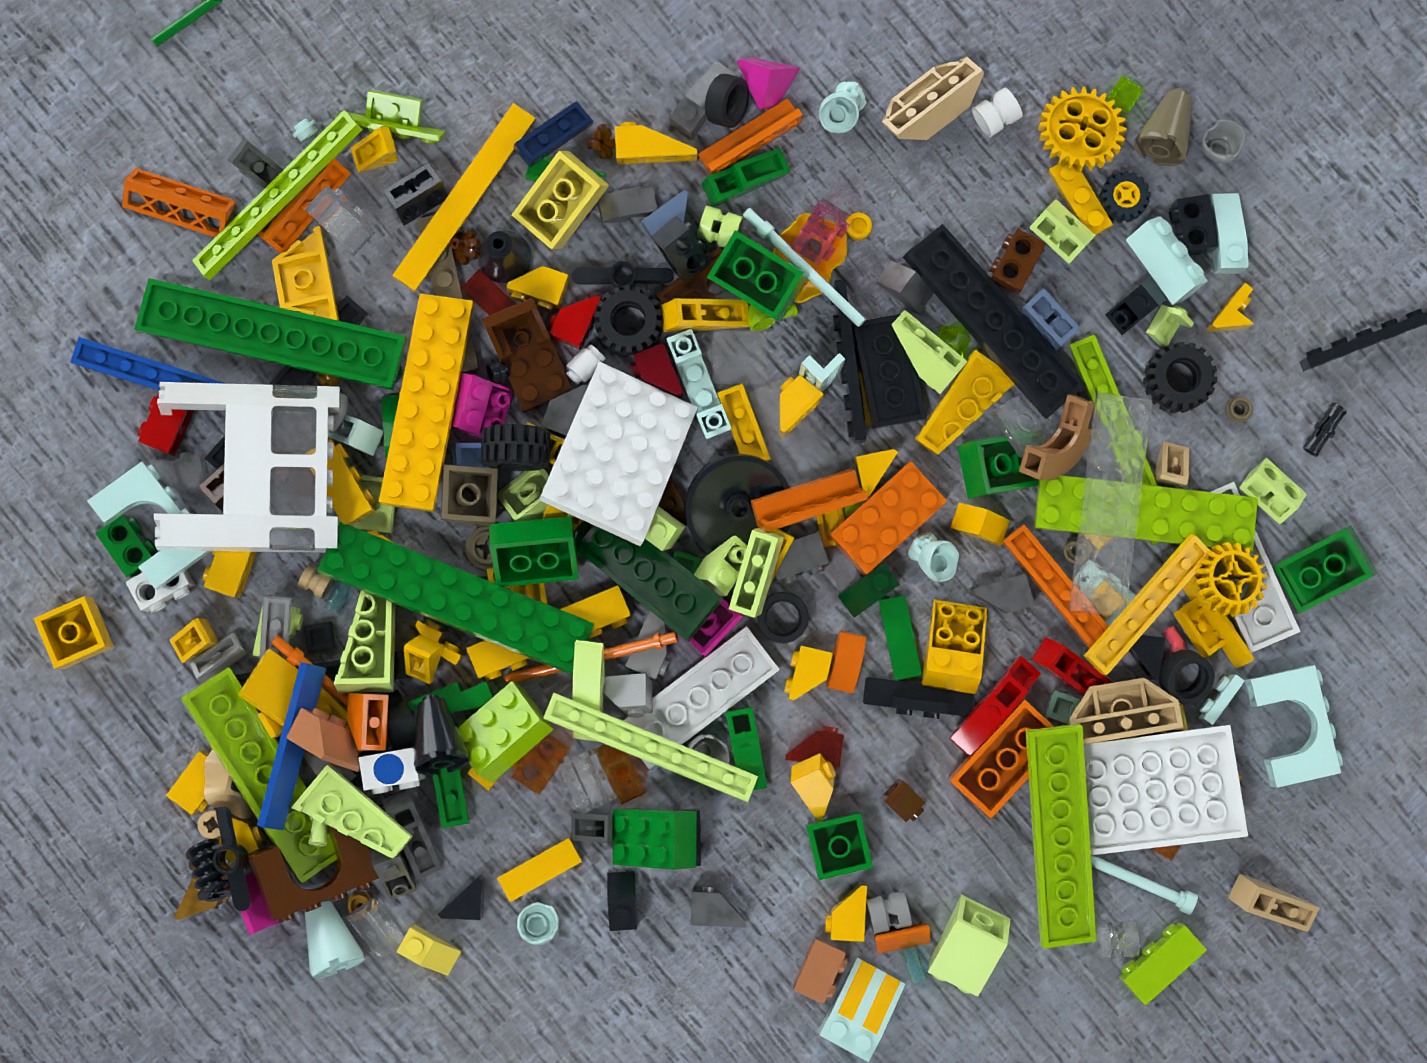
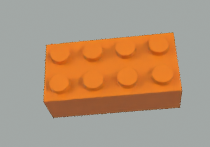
M910 461L827 537L835 543L837 548L856 569L865 576L939 510L947 500Z
M1022 700L971 757H967L947 780L986 817L992 819L1029 778L1026 730L1054 726L1026 700Z

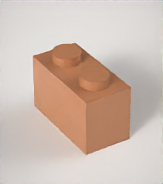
M814 936L793 984V991L822 1004L825 1003L826 998L831 1000L837 984L833 983L837 973H843L848 962V958L845 957V950Z

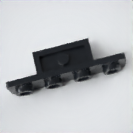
M867 677L865 679L863 704L896 708V714L912 716V712L915 710L924 711L923 717L939 719L940 714L967 717L972 711L974 694L922 686L920 683Z

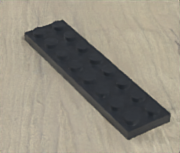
M943 224L903 256V259L922 277L925 284L1045 419L1065 404L1067 395H1075L1085 386V383Z

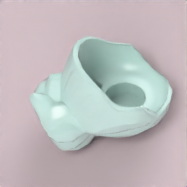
M841 82L836 87V92L823 100L819 108V119L825 130L831 133H845L856 125L859 111L866 105L865 94L859 83Z
M929 532L918 534L914 538L908 550V556L911 560L918 561L920 568L930 579L936 582H943L953 578L956 573L959 552L951 542L945 540L937 541L934 534Z

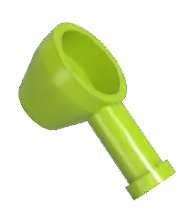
M794 303L791 305L784 318L790 316L794 317L798 315V311ZM752 305L748 307L749 328L753 332L767 329L777 321Z

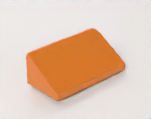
M925 922L873 934L877 953L928 944L931 941L930 927Z

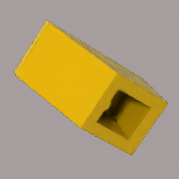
M541 266L508 282L506 288L509 293H512L511 297L513 299L523 302L533 297V300L537 302V307L552 311V308L560 309L570 278L568 274Z
M800 646L799 651H793L790 666L795 667L793 678L787 677L784 693L789 694L788 699L795 700L827 680L833 653Z

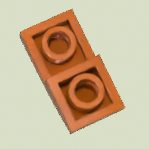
M839 631L833 649L832 657L834 660L826 681L827 688L854 693L865 650V636Z

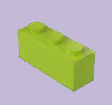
M1180 922L1176 925L1172 923L1162 932L1163 937L1159 941L1149 943L1141 951L1143 955L1139 959L1129 961L1121 969L1122 974L1118 978L1145 1006L1207 951L1191 931Z

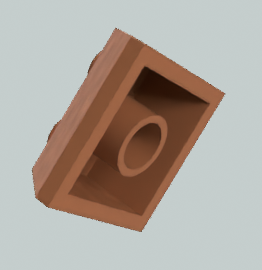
M301 708L286 738L324 761L358 772L360 769L358 750L351 730L345 726L347 721L333 714L331 718H328L329 714L317 708H314L312 712Z

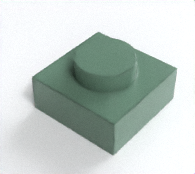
M1053 690L1044 716L1070 725L1069 718L1080 702V699Z

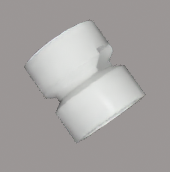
M1002 88L991 96V102L983 100L972 108L975 121L983 133L990 138L1003 130L1004 123L1006 125L1012 124L1023 116L1020 105L1007 88Z

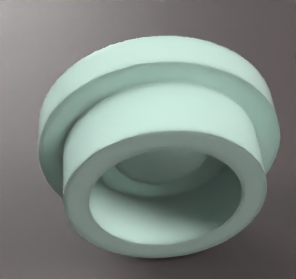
M306 118L294 126L296 132L292 134L293 137L303 142L318 131L315 126L317 124L316 121L312 120L309 122Z

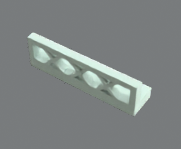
M839 353L823 369L809 355L801 363L799 375L823 392L840 375L845 358Z

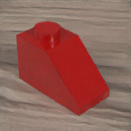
M596 295L561 308L558 315L553 314L548 324L551 338L581 350L594 323V314L598 309L597 304L599 301H602V298Z

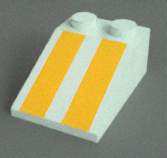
M856 957L818 1029L819 1035L869 1062L883 1036L905 987V983Z

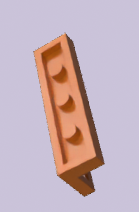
M787 98L697 154V157L709 175L726 170L801 124L803 114L799 108L795 110Z
M334 158L257 236L267 242L278 253L286 252L351 173ZM271 223L268 229L263 233L264 229Z
M135 168L124 179L122 207L216 237L228 225V218L236 209V200ZM131 193L140 194L145 202L140 204L131 201ZM158 200L165 202L170 211H161L155 202ZM180 210H190L196 219H186ZM212 217L220 220L219 229L211 227L206 218Z
M850 468L751 500L757 526L765 532H769L868 500L867 491L859 488L856 471Z

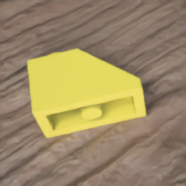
M414 924L409 928L396 952L422 967L448 976L462 950Z

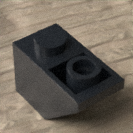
M1151 276L1106 313L1105 316L1119 333L1123 335L1168 298Z

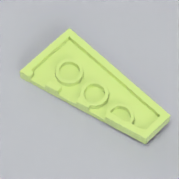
M330 764L325 766L291 807L337 829V831L347 836L349 835L361 841V843L392 859L396 858L413 837Z

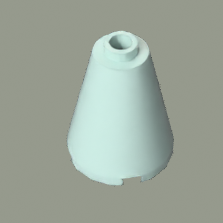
M324 900L320 902L321 907L309 912L305 911L309 967L313 979L335 975L338 970L343 968L346 970L351 969L365 960L362 950L331 901Z

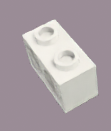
M185 570L179 575L177 585L172 587L168 583L158 591L155 589L154 597L148 600L145 597V590L152 584L143 573L125 582L140 610L151 611V613L167 606L165 602L172 598L178 600L190 593L189 588L195 586L189 572Z

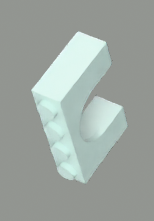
M143 462L137 464L87 500L106 525H109L132 507L141 504L156 505L164 509L168 514H189L185 508L180 511L174 502L178 498L168 486L163 489L157 480L161 476L152 465L146 467ZM161 550L138 568L158 591L211 551Z
M1315 665L1245 680L1251 706L1258 707L1289 700L1297 703L1306 711L1311 723L1309 739L1300 750L1264 760L1270 787L1278 788L1341 773L1340 766L1343 765L1339 750L1335 749L1333 739H1336V732L1333 724L1329 723L1328 720L1329 703L1327 698L1322 695L1320 686L1323 685V679L1320 671L1316 670Z

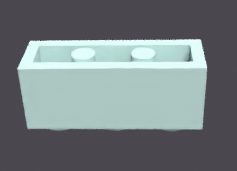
M1161 216L1148 220L1126 239L1172 305L1186 300L1208 282L1202 268L1194 263L1188 254L1186 246L1176 238L1172 232L1171 225Z

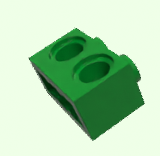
M122 514L95 534L125 577L132 579L142 573L138 567L154 556L158 550L149 538L146 540L140 531L143 528L135 517L130 518V516ZM125 527L127 529V537L123 541H119L117 532L120 528ZM137 549H141L143 553V558L139 563H135L132 558L134 551Z

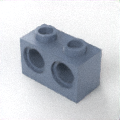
M1044 288L1020 310L1055 351L1081 328Z

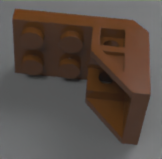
M533 297L482 318L501 362H505L508 368V378L523 413L549 403L550 400L572 391Z

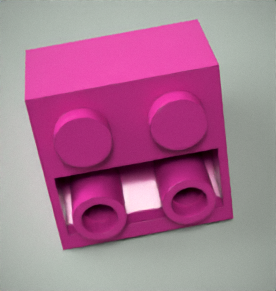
M461 373L451 429L482 437L483 428L491 425L505 424L514 390L475 375Z

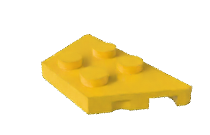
M316 226L312 229L313 233L303 241L297 240L286 252L280 253L272 260L280 308L339 321L323 230L320 226Z

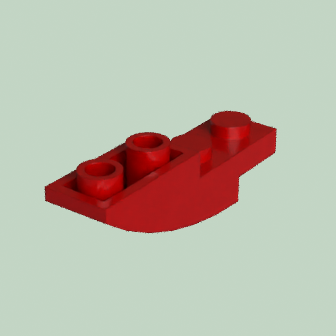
M1017 657L949 739L968 757H971L1018 706L1041 673L1024 657Z

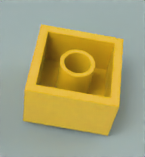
M83 596L33 618L54 669H66L114 648L93 597Z

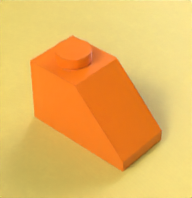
M348 693L347 722L358 750L386 751L389 695Z

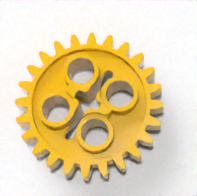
M1072 87L1070 95L1063 90L1059 98L1053 96L1051 104L1047 103L1045 105L1044 112L1041 113L1039 119L1041 122L1039 123L1038 130L1042 132L1040 133L1039 141H1046L1042 148L1043 150H1052L1049 156L1050 159L1056 156L1059 157V166L1066 161L1068 162V170L1075 164L1079 172L1082 171L1084 165H1087L1088 169L1093 171L1095 163L1100 168H1103L1105 160L1111 163L1114 154H1119L1120 146H1123L1125 141L1123 136L1127 128L1122 126L1126 119L1118 117L1122 111L1121 108H1112L1115 100L1105 101L1106 93L1097 97L1096 89H1093L1091 94H1087L1086 87L1082 88L1081 93H1077L1076 89ZM1068 111H1074L1078 116H1072ZM1093 119H1100L1104 124H1098ZM1061 134H1066V135H1068L1071 139H1069V140L1063 139L1060 135H1061ZM1086 142H1092L1097 147H1089Z

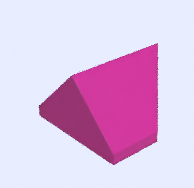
M757 58L740 59L737 61L759 110L771 109L779 104L800 70V67Z

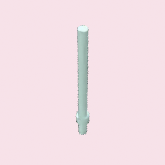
M751 208L745 211L743 216L757 229L756 233L762 239L770 241L793 265L808 273V279L853 323L860 327L866 319L774 231L775 227L768 221L764 222Z

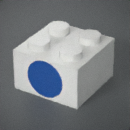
M415 747L358 757L364 790L372 789V794L392 791V785L399 784L400 790L420 786V780L426 779V775L415 771Z

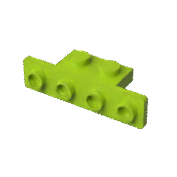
M369 90L365 115L347 112L359 126L368 128L369 132H374L379 127H389L390 132L395 133V136L398 138L408 139L414 136L421 138L422 142L431 144L441 141L445 136V130L420 126L423 99ZM343 111L339 112V113L335 116V119H336Z

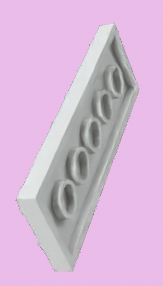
M1234 482L1211 491L1212 493L1240 496ZM1256 530L1253 552H1250V556L1254 554L1259 555L1256 561L1257 564H1265L1264 568L1260 570L1261 574L1265 573L1268 575L1266 579L1262 580L1268 587L1266 590L1261 591L1265 597L1263 600L1257 601L1258 606L1256 608H1250L1247 614L1243 615L1240 613L1239 616L1232 617L1241 639L1248 646L1251 653L1300 632ZM1221 560L1215 566L1214 577L1219 575V566L1222 565ZM1226 577L1222 580H1229L1235 582L1239 579L1232 580V578ZM1243 583L1242 585V593L1240 594V599L1244 596L1246 592L1247 583Z
M746 626L653 697V713H645L640 718L627 717L623 721L682 745L780 669ZM642 759L648 769L655 766V764Z

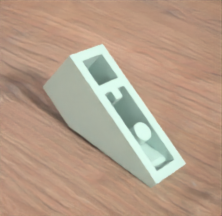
M1239 193L1211 194V210L1218 247L1213 251L1214 274H1241L1248 268V244Z

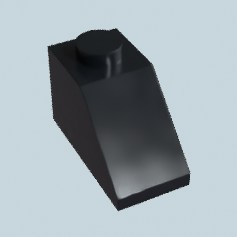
M635 871L607 873L609 931L637 929L638 913Z

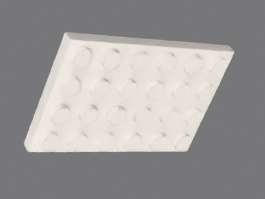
M599 361L539 500L641 546L698 407Z
M1231 725L1084 745L1091 855L1248 836Z

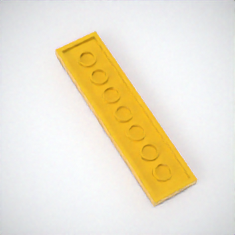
M421 293L419 295L379 497L381 505L435 512L473 315L474 302L471 300Z

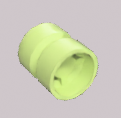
M707 205L700 221L696 239L712 243L715 240L718 246L725 248L734 231L739 232L743 216L730 212L723 215L720 209ZM716 221L722 222L719 233L712 232Z

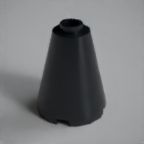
M507 230L493 232L482 242L479 248V266L491 281L508 284V282L528 272L531 264L529 244L521 235Z
M435 694L423 697L422 701L417 705L414 750L415 771L422 775H438V769L447 768V773L463 768L469 763V753L445 699Z

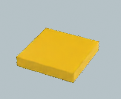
M268 649L238 695L275 722L284 726L299 669L271 649Z

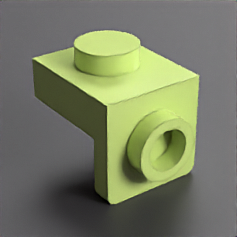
M1161 305L1146 333L1158 345L1166 347L1180 325L1192 328L1194 322L1187 316L1188 312L1182 307L1174 305L1171 308Z

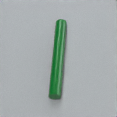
M204 0L154 35L151 40L157 47L223 1Z

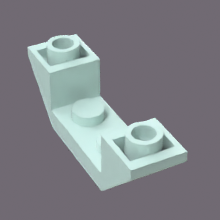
M692 329L666 338L690 403L698 407L695 415L706 440L732 430L702 359V353Z

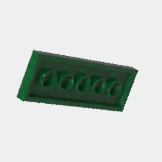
M584 520L574 531L576 549L580 554L688 642L723 600L721 596L669 554L661 551L646 539L639 546Z

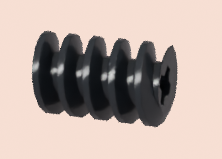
M217 838L201 841L193 845L186 852V858L190 860L188 863L189 869L193 871L191 873L192 879L196 881L194 887L195 890L199 891L197 897L201 902L219 901L231 895L230 890L224 889L229 886L228 879H221L227 874L218 872L213 864V856L217 850L213 849V847L219 844V839Z

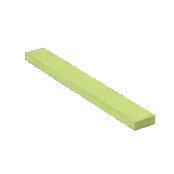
M553 693L543 717L547 721L745 802L749 801L758 778L754 774L556 693Z

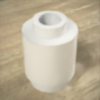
M590 344L587 348L583 347L566 365L569 370L566 374L577 385L580 382L587 384L592 378L599 361L603 362L606 358Z

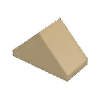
M1165 441L1162 442L1154 473L1156 483L1178 489L1187 485L1189 478L1188 447Z

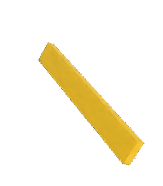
M514 103L511 105L392 275L394 279L412 291H417L514 152V143L522 139L535 122L536 118Z

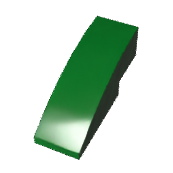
M777 148L735 163L729 169L709 175L701 185L711 207H716L759 189L789 174L791 171L781 149Z
M487 681L463 691L460 682H455L427 694H435L445 699L450 712L481 708L495 696L490 683ZM427 695L406 703L408 708L417 710L418 703Z

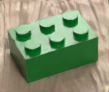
M735 230L707 278L774 320L782 322L808 279L809 274L743 233Z
M572 516L490 524V551L496 585L507 587L579 579Z
M643 808L613 809L612 865L671 870L696 868L697 811Z

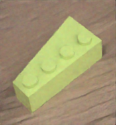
M361 591L334 686L338 693L394 692L396 604Z

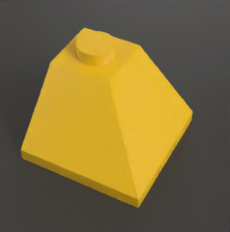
M801 375L795 380L790 377L780 387L782 392L779 397V436L782 439L821 403L824 396L818 388Z

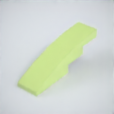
M576 640L572 700L603 712V687L605 683L603 643ZM573 731V738L596 741Z

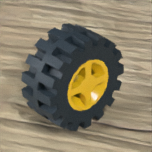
M1123 171L1122 173L1114 174L1105 182L1099 198H1101L1100 203L1111 220L1116 219L1120 223L1126 221V223L1131 222L1146 210L1150 202L1151 192H1148L1149 185L1143 182L1144 178L1142 176L1139 178L1135 172L1130 174L1128 171Z

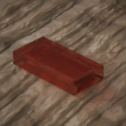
M480 269L461 287L489 316L516 305Z

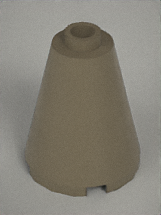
M1181 88L1169 90L1137 135L1134 147L1135 151L1142 158L1145 159L1146 155L1154 158V164L1168 167L1178 166L1182 160H1186L1192 111V97L1186 90Z

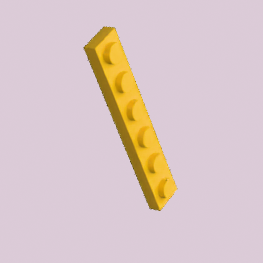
M1190 534L1086 652L1084 657L1102 675H1108L1195 575L1197 569L1202 567V559H1209L1207 553L1210 550L1196 535Z

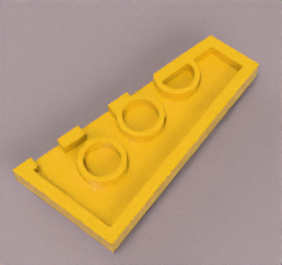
M977 350L972 351L967 359L968 362L959 371L914 439L935 455H939L972 422L976 421L985 410L998 401L1009 388L1015 385L997 364Z

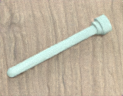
M1091 855L1092 867L1174 902L1175 906L1179 907V911L1190 915L1193 912L1198 899L1197 894L1188 890L1186 892H1176Z

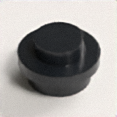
M494 358L490 363L486 364V371L490 381L500 385L505 384L506 377L509 376L505 362H500L498 358Z

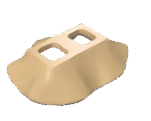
M212 749L204 765V798L206 802L216 808L227 806L230 813L239 818H250L254 814L241 793L231 790L232 778Z

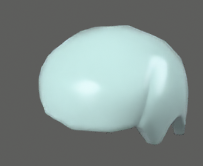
M536 902L523 908L518 916L517 930L521 938L530 944L542 945L547 943L558 932L559 917L552 906Z

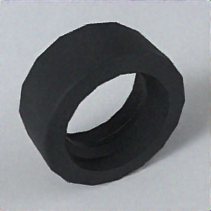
M719 74L714 78L709 86L705 100V114L709 122L726 128H734L741 122L749 103V87L747 82L742 77L730 74Z
M778 592L768 596L761 615L757 616L758 626L763 635L772 642L782 644L793 642L802 636L809 620L807 606L801 598L789 592ZM788 602L797 609L799 621L796 628L790 633H776L769 627L766 619L767 612L775 603Z
M1179 650L1164 660L1158 680L1162 690L1178 699L1180 704L1187 705L1199 702L1209 694L1214 684L1215 674L1213 666L1199 653L1192 650ZM1197 664L1199 670L1194 683L1184 690H1176L1174 683L1178 672L1184 666Z

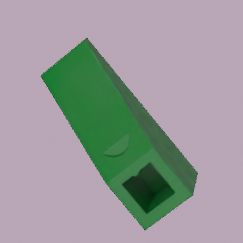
M753 707L725 712L735 767L758 776L753 791L767 788Z

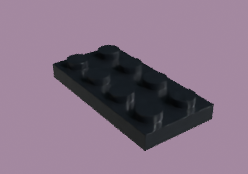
M900 314L865 320L860 327L855 323L851 324L872 430L921 421L927 418L917 371L892 327V323Z

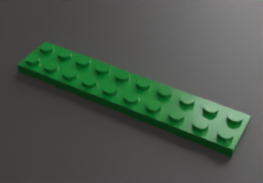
M150 278L147 282L134 328L137 332L390 390H394L407 341L406 336Z
M342 522L337 527V548H327L317 569L319 574L573 675L576 640L588 641L595 624L348 524L345 525Z

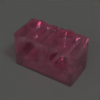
M824 198L816 204L791 248L817 265L823 260L829 261L836 250V247L833 246L837 237L842 239L850 227L847 221L851 215ZM825 215L834 217L836 221L835 228H829L825 225ZM811 238L820 240L822 244L821 251H816L811 247Z

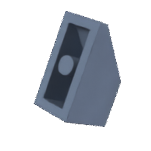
M684 189L641 221L642 227L650 238L675 216L685 223L688 206L687 191Z

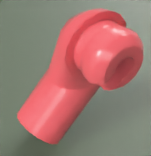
M1174 625L1162 632L1171 645L1170 653L1165 656V659L1174 652L1186 650V642Z

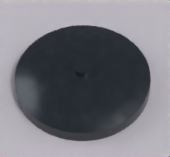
M749 454L722 456L704 466L690 483L684 503L686 524L694 540L708 554L732 536H737L748 545L752 530L759 528L756 523L751 500L790 487L783 475L771 463L760 457ZM790 525L778 529L787 533Z

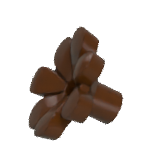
M601 124L597 126V130L593 131V138L587 139L586 146L589 150L597 151L600 159L612 158L613 154L610 148H616L615 139H610L612 136L611 129L607 128L606 124Z
M468 230L466 233L459 231L456 234V238L451 240L450 246L454 250L453 256L455 261L467 265L469 264V257L474 260L478 259L479 252L475 248L479 247L481 242L480 239L475 238V231Z

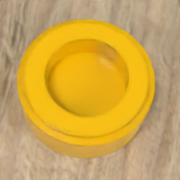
M857 212L847 218L845 231L849 238L861 241L870 235L872 222L866 214Z

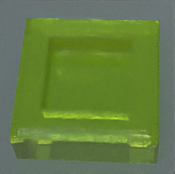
M1122 75L1106 100H1115L1114 105L1128 114L1144 89Z

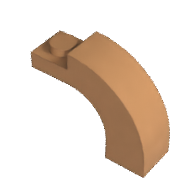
M1067 395L1061 420L1055 434L1043 445H1026L1019 472L1039 480H1052L1071 470L1084 454L1092 438L1094 429L1088 426L1095 403L1075 395Z

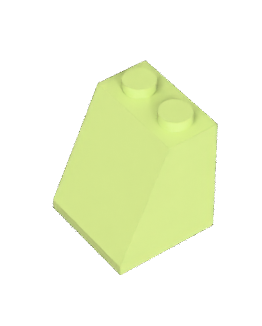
M961 894L930 958L928 973L940 981H947L957 986L964 993H971L978 997L1008 945L1011 919Z

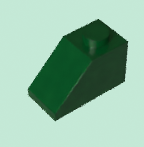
M882 563L838 597L853 618H855L900 584L887 566Z

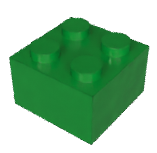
M859 812L805 824L819 880L873 868Z

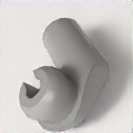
M339 394V413L332 414L334 415L333 432L338 430L347 414L348 397L345 394Z

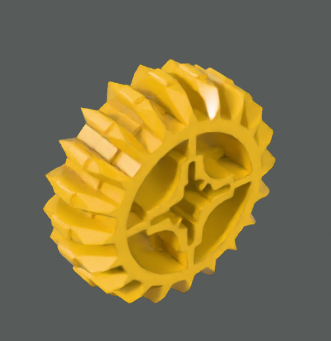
M1229 542L1222 544V547L1220 545L1213 546L1212 551L1207 553L1209 559H1202L1201 563L1203 565L1195 573L1199 579L1195 580L1193 584L1196 586L1200 585L1201 590L1197 591L1196 595L1205 596L1202 604L1207 605L1211 603L1210 611L1216 612L1220 610V616H1226L1229 613L1232 617L1239 616L1240 613L1244 615L1249 613L1250 608H1256L1258 606L1257 601L1263 600L1265 597L1261 591L1266 590L1268 586L1262 580L1266 579L1268 575L1265 573L1261 574L1260 570L1264 568L1265 564H1257L1256 561L1259 555L1254 554L1250 556L1251 548L1246 547L1242 550L1241 544L1236 543L1231 546ZM1221 560L1222 565L1219 566V575L1213 577L1215 566ZM1228 577V578H1232V580H1235V579H1239V580L1233 582V581L1222 580V579ZM1243 583H1247L1246 592L1244 596L1240 599V594L1242 593V585ZM1216 587H1218L1222 591L1223 595L1217 590Z

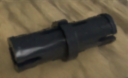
M1332 403L1322 420L1314 425L1315 430L1305 445H1303V450L1314 457H1318L1319 452L1328 439L1333 438L1336 434L1334 430L1344 415H1346L1347 410L1339 404Z

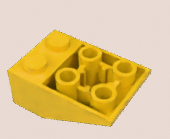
M934 599L924 659L922 686L976 694L982 677L987 608Z

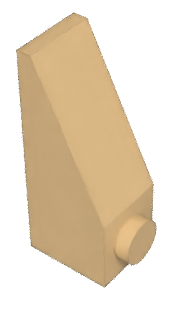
M1239 874L1228 897L1246 912L1306 932L1309 931L1320 909L1317 905L1243 874Z

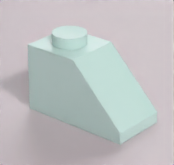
M346 415L337 431L328 432V438L373 456L380 445L384 431L362 420Z

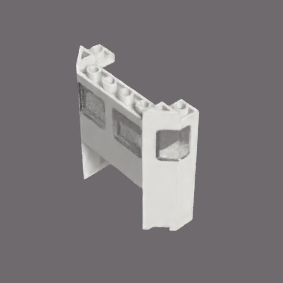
M160 382L157 404L161 415H172L173 409L226 411L223 515L154 513V521L157 525L155 527V538H157L155 539V547L157 550L326 552V548H337L338 516H326V513H332V497H327V486H332L333 469H327V459H333V442H328V432H333L334 415H328V413H339L340 387Z

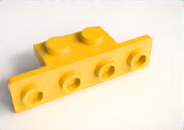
M1194 575L1183 587L1190 601L1173 612L1193 645L1204 658L1222 648L1235 668L1252 662L1254 660L1253 655L1228 617L1220 616V610L1216 612L1210 611L1211 603L1207 605L1202 604L1205 596L1196 595L1197 591L1201 590L1200 585L1196 586L1193 584L1195 580L1199 579L1198 576Z

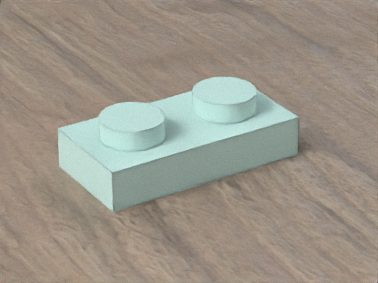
M1236 674L1222 677L1215 687L1218 690L1212 699H1206L1200 707L1199 711L1202 713L1198 719L1206 725H1213L1242 686L1244 680Z

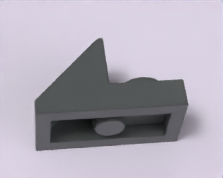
M242 139L228 159L231 164L239 169V172L263 189L284 170L245 139Z

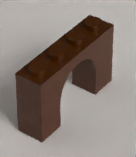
M328 826V832L337 856L336 869L332 877L325 884L313 889L300 888L291 880L279 847L271 846L248 855L270 919L274 921L278 919L279 923L294 918V913L305 909L306 912L321 907L320 902L329 898L332 901L342 899L348 896L347 891L357 887V890L361 891L373 886L372 881L379 879V876L373 867L368 846Z

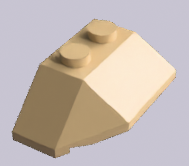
M968 57L962 58L957 62H949L933 67L891 99L886 117L882 121L883 125L898 139L928 140L970 107L984 75L983 70Z
M1146 678L1089 687L1069 718L1070 725L1080 724L1083 726L1084 745L1184 728L1179 700Z

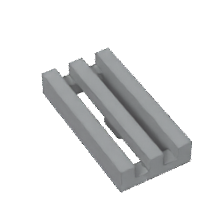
M235 632L229 634L189 663L197 681L201 684L247 654V651L243 648V643L240 641L241 639Z

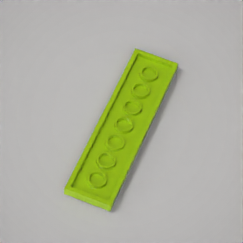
M1059 475L1056 479L1039 480L1034 528L1181 545L1190 534H1194L1207 548H1212L1215 545L1222 547V544L1229 542L1231 546L1239 543L1242 550L1248 547L1251 548L1250 552H1253L1258 498Z
M228 667L180 699L259 820L279 744L275 738L271 739L258 717L259 713L256 708L238 695L242 686L230 667ZM298 776L284 830L264 828L273 844L279 847L282 858L298 883L302 884L337 860V856L329 832L327 833L326 846L319 847L308 843L312 820H310L309 815L291 808L307 789Z
M1072 724L1026 730L1040 946L1043 949L1096 942L1083 726Z

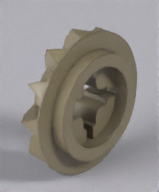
M489 526L473 531L466 542V555L469 561L477 568L483 570L493 568L491 552L485 560L484 551L476 548V546L486 545L490 537Z

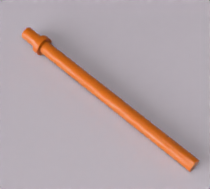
M674 631L662 635L655 633L651 638L604 649V661L652 648L657 650L663 649L664 645L679 641L677 632ZM545 664L505 674V681L508 685L511 681L518 683L561 672V670Z

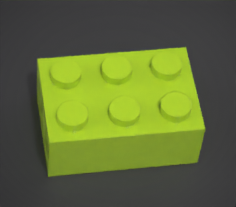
M513 681L458 727L469 753L470 765L477 775L491 783L554 730L549 721L543 719L544 714L528 692Z

